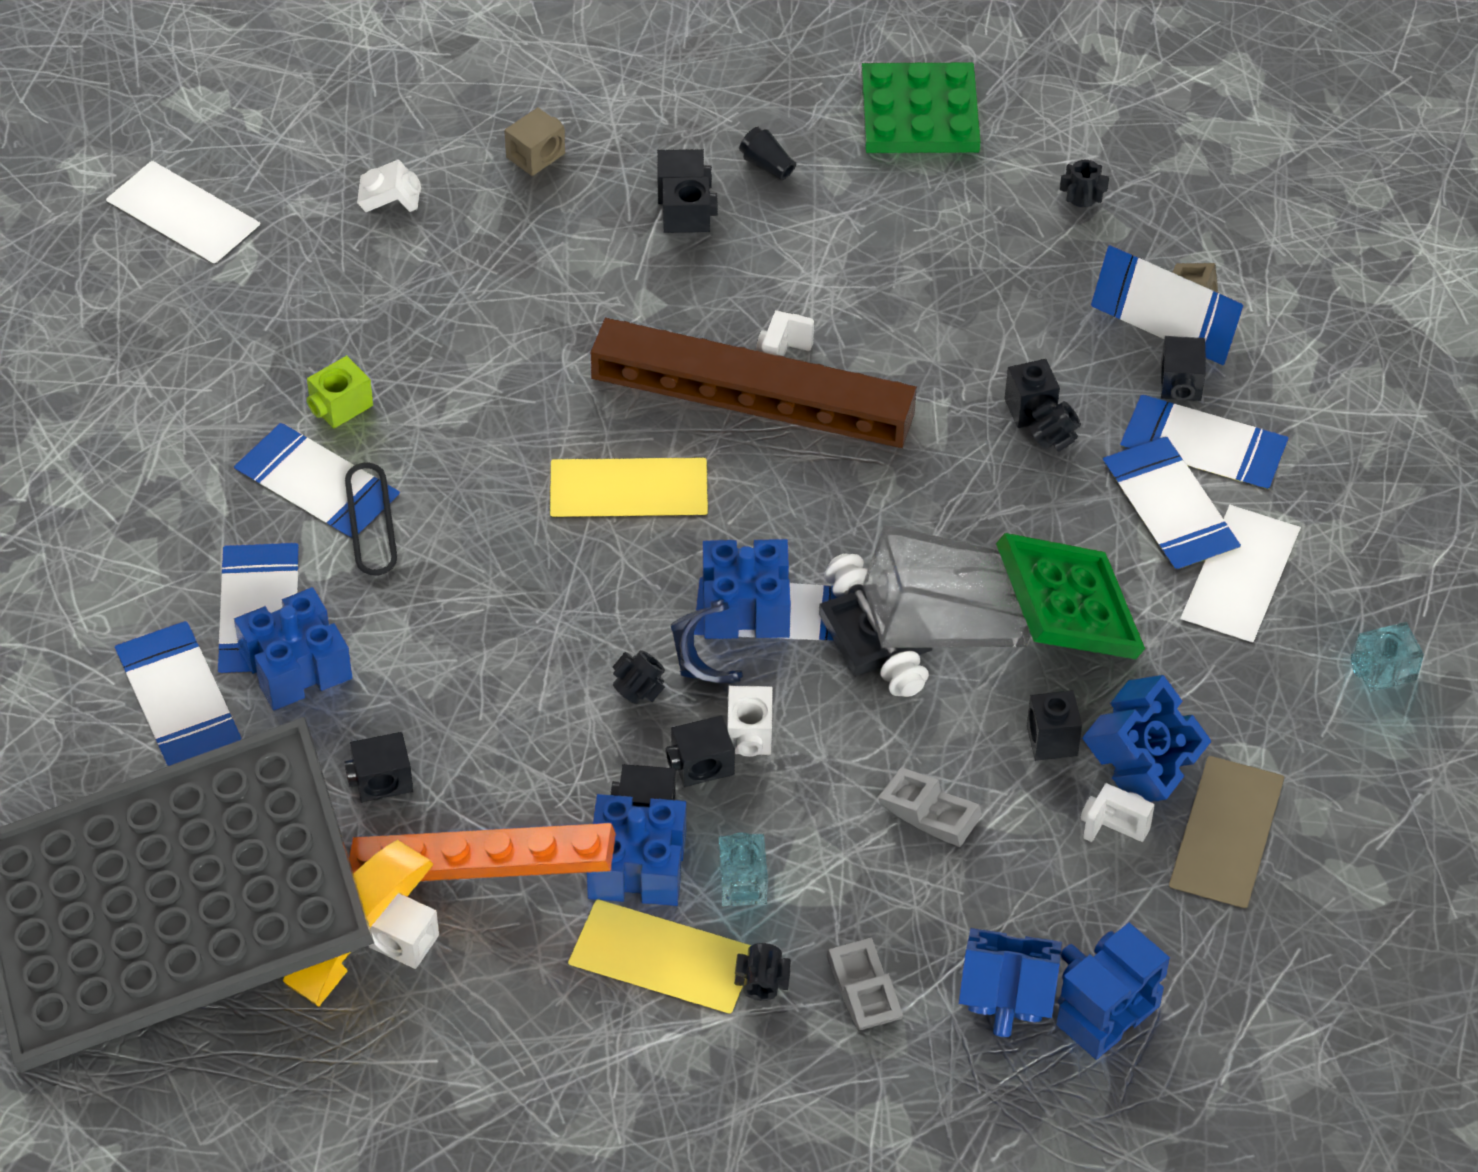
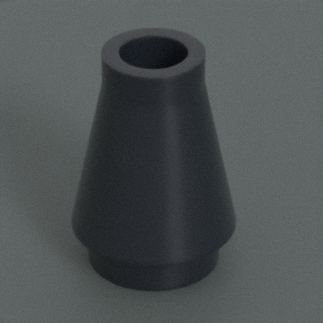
M755 127L745 135L740 143L739 150L744 154V160L776 175L780 180L788 178L796 167V162L789 157L768 129L762 130L760 127Z

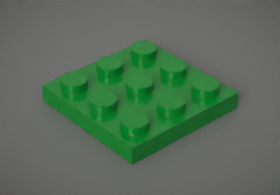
M974 62L862 63L861 77L866 153H980L981 141Z
M1004 533L998 540L996 546L1034 642L1130 659H1137L1145 650L1106 552Z

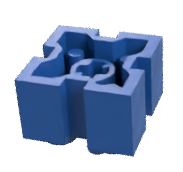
M788 539L754 540L753 548L750 546L737 548V540L703 541L704 608L711 607L710 602L724 599V602H728L729 605L727 610L704 616V639L739 638V630H755L756 638H790L791 601L790 580L788 579Z
M313 587L281 599L282 608L272 613L264 606L234 618L239 651L252 674L257 673L259 687L273 711L304 699L305 688L317 684L320 691L353 679L349 647L335 623L329 625L327 610Z
M1164 675L1128 680L1110 702L1113 707V713L1100 715L1082 737L1101 765L1113 764L1115 770L1112 780L1119 789L1136 793L1149 802L1166 800L1184 778L1179 767L1193 765L1211 743V739L1193 715L1182 716L1177 708L1183 701Z
M597 794L593 824L612 823L616 837L611 871L587 872L588 899L624 902L625 892L642 894V903L678 906L681 861H683L686 840V801L651 798L649 808L633 806V797Z
M1130 922L1116 933L1113 931L1106 933L1096 944L1094 949L1096 955L1094 957L1091 954L1086 956L1073 944L1067 945L1061 952L1060 958L1068 966L1062 974L1063 985L1061 996L1058 999L1059 1010L1056 1025L1095 1060H1098L1123 1037V1032L1131 1026L1137 1027L1161 1005L1164 987L1160 982L1166 978L1170 957Z
M970 928L958 1004L968 1005V1010L977 1014H995L993 1034L999 1037L1011 1036L1014 1017L1029 1022L1042 1021V1017L1052 1018L1062 942L1025 936V939L1007 936V933Z

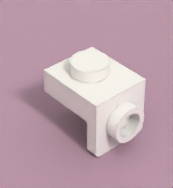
M398 159L379 168L371 169L361 175L357 203L365 212H368L398 199L409 212L418 209L421 184L416 174L409 171Z
M775 310L768 331L762 330L760 332L756 351L781 356L785 355L787 347L810 351L813 345L814 320L797 314Z
M1105 783L1098 797L1090 796L1083 808L1081 820L1086 822L1083 839L1092 842L1101 826L1105 825L1143 842L1150 831L1155 804L1146 801L1136 793L1126 792Z

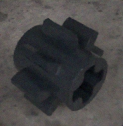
M1084 159L1075 162L1073 165L1068 164L1066 166V174L1061 175L1060 191L1067 192V202H1071L1078 207H1089L1095 204V202H1102L1103 193L1108 191L1109 176L1101 175L1102 165Z
M1049 399L1032 412L1036 420L1031 422L1029 427L1035 440L1044 449L1054 445L1057 451L1060 452L1078 438L1075 430L1081 426L1076 412L1067 402L1063 401L1056 406L1054 401Z
M640 650L633 657L624 652L612 667L615 670L613 675L617 677L613 682L614 688L620 695L634 704H638L644 698L653 703L665 688L663 685L664 679L661 678V675L665 672L664 667L657 659L643 650Z
M768 943L753 944L748 948L747 955L737 954L734 984L738 986L743 985L744 994L751 999L758 1001L774 999L777 996L778 989L788 990L791 960L790 958H782V951L775 945Z

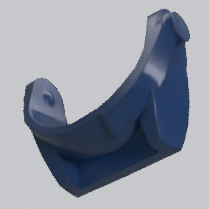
M724 599L711 601V607L691 612L671 624L681 676L727 684L741 681L740 678L743 677L742 670L728 672L715 670L701 660L694 646V631L701 618L706 614L729 609L728 602H724Z

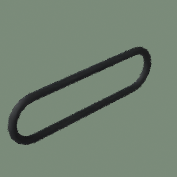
M363 462L351 467L345 476L354 555L357 567L363 573L379 576L388 573L396 565V543L385 472L379 465ZM364 468L375 470L379 474L391 553V561L381 569L367 568L361 559L351 477L356 471Z

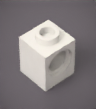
M729 686L728 733L735 748V754L749 757L771 755L772 687Z
M398 893L370 928L374 944L369 945V948L416 969L439 936L437 911Z

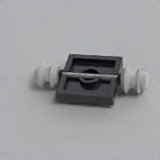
M841 554L836 556L829 563L824 577L829 584H833V594L838 598L820 603L819 615L851 672L856 677L882 668L880 672L883 680L890 682L889 691L892 695L909 697L917 694L923 689L929 676L926 667L918 666L920 663L919 655L932 651L933 639L897 578L867 587L871 582L872 575L868 569L863 568L864 562L861 556L857 554Z

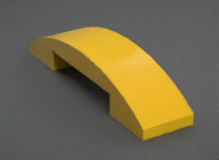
M399 840L380 850L354 873L370 928L398 893L408 897L433 866L431 860ZM351 952L286 975L283 982L289 988L319 1007L347 973V969L342 962Z

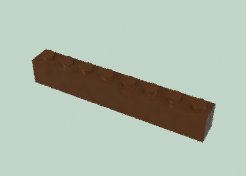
M605 318L590 352L591 379L902 449L915 414L917 386L786 358L781 355H773L744 347L709 341L704 338H696L667 330L637 325L627 321Z

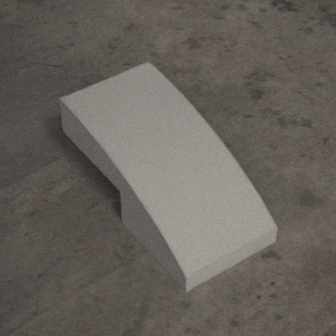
M902 767L879 797L880 804L914 827L958 847H961L982 817L979 804L941 792L938 779Z
M872 937L828 949L827 958L833 975L858 1031L903 1018L889 973L884 974Z

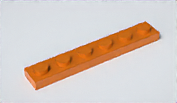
M612 823L353 837L349 861L354 874L376 853L394 841L399 840L433 863V866L421 881L611 871L616 832Z

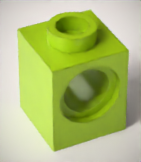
M347 355L307 378L309 396L306 400L309 409L317 418L322 417L333 429L373 406L371 379Z

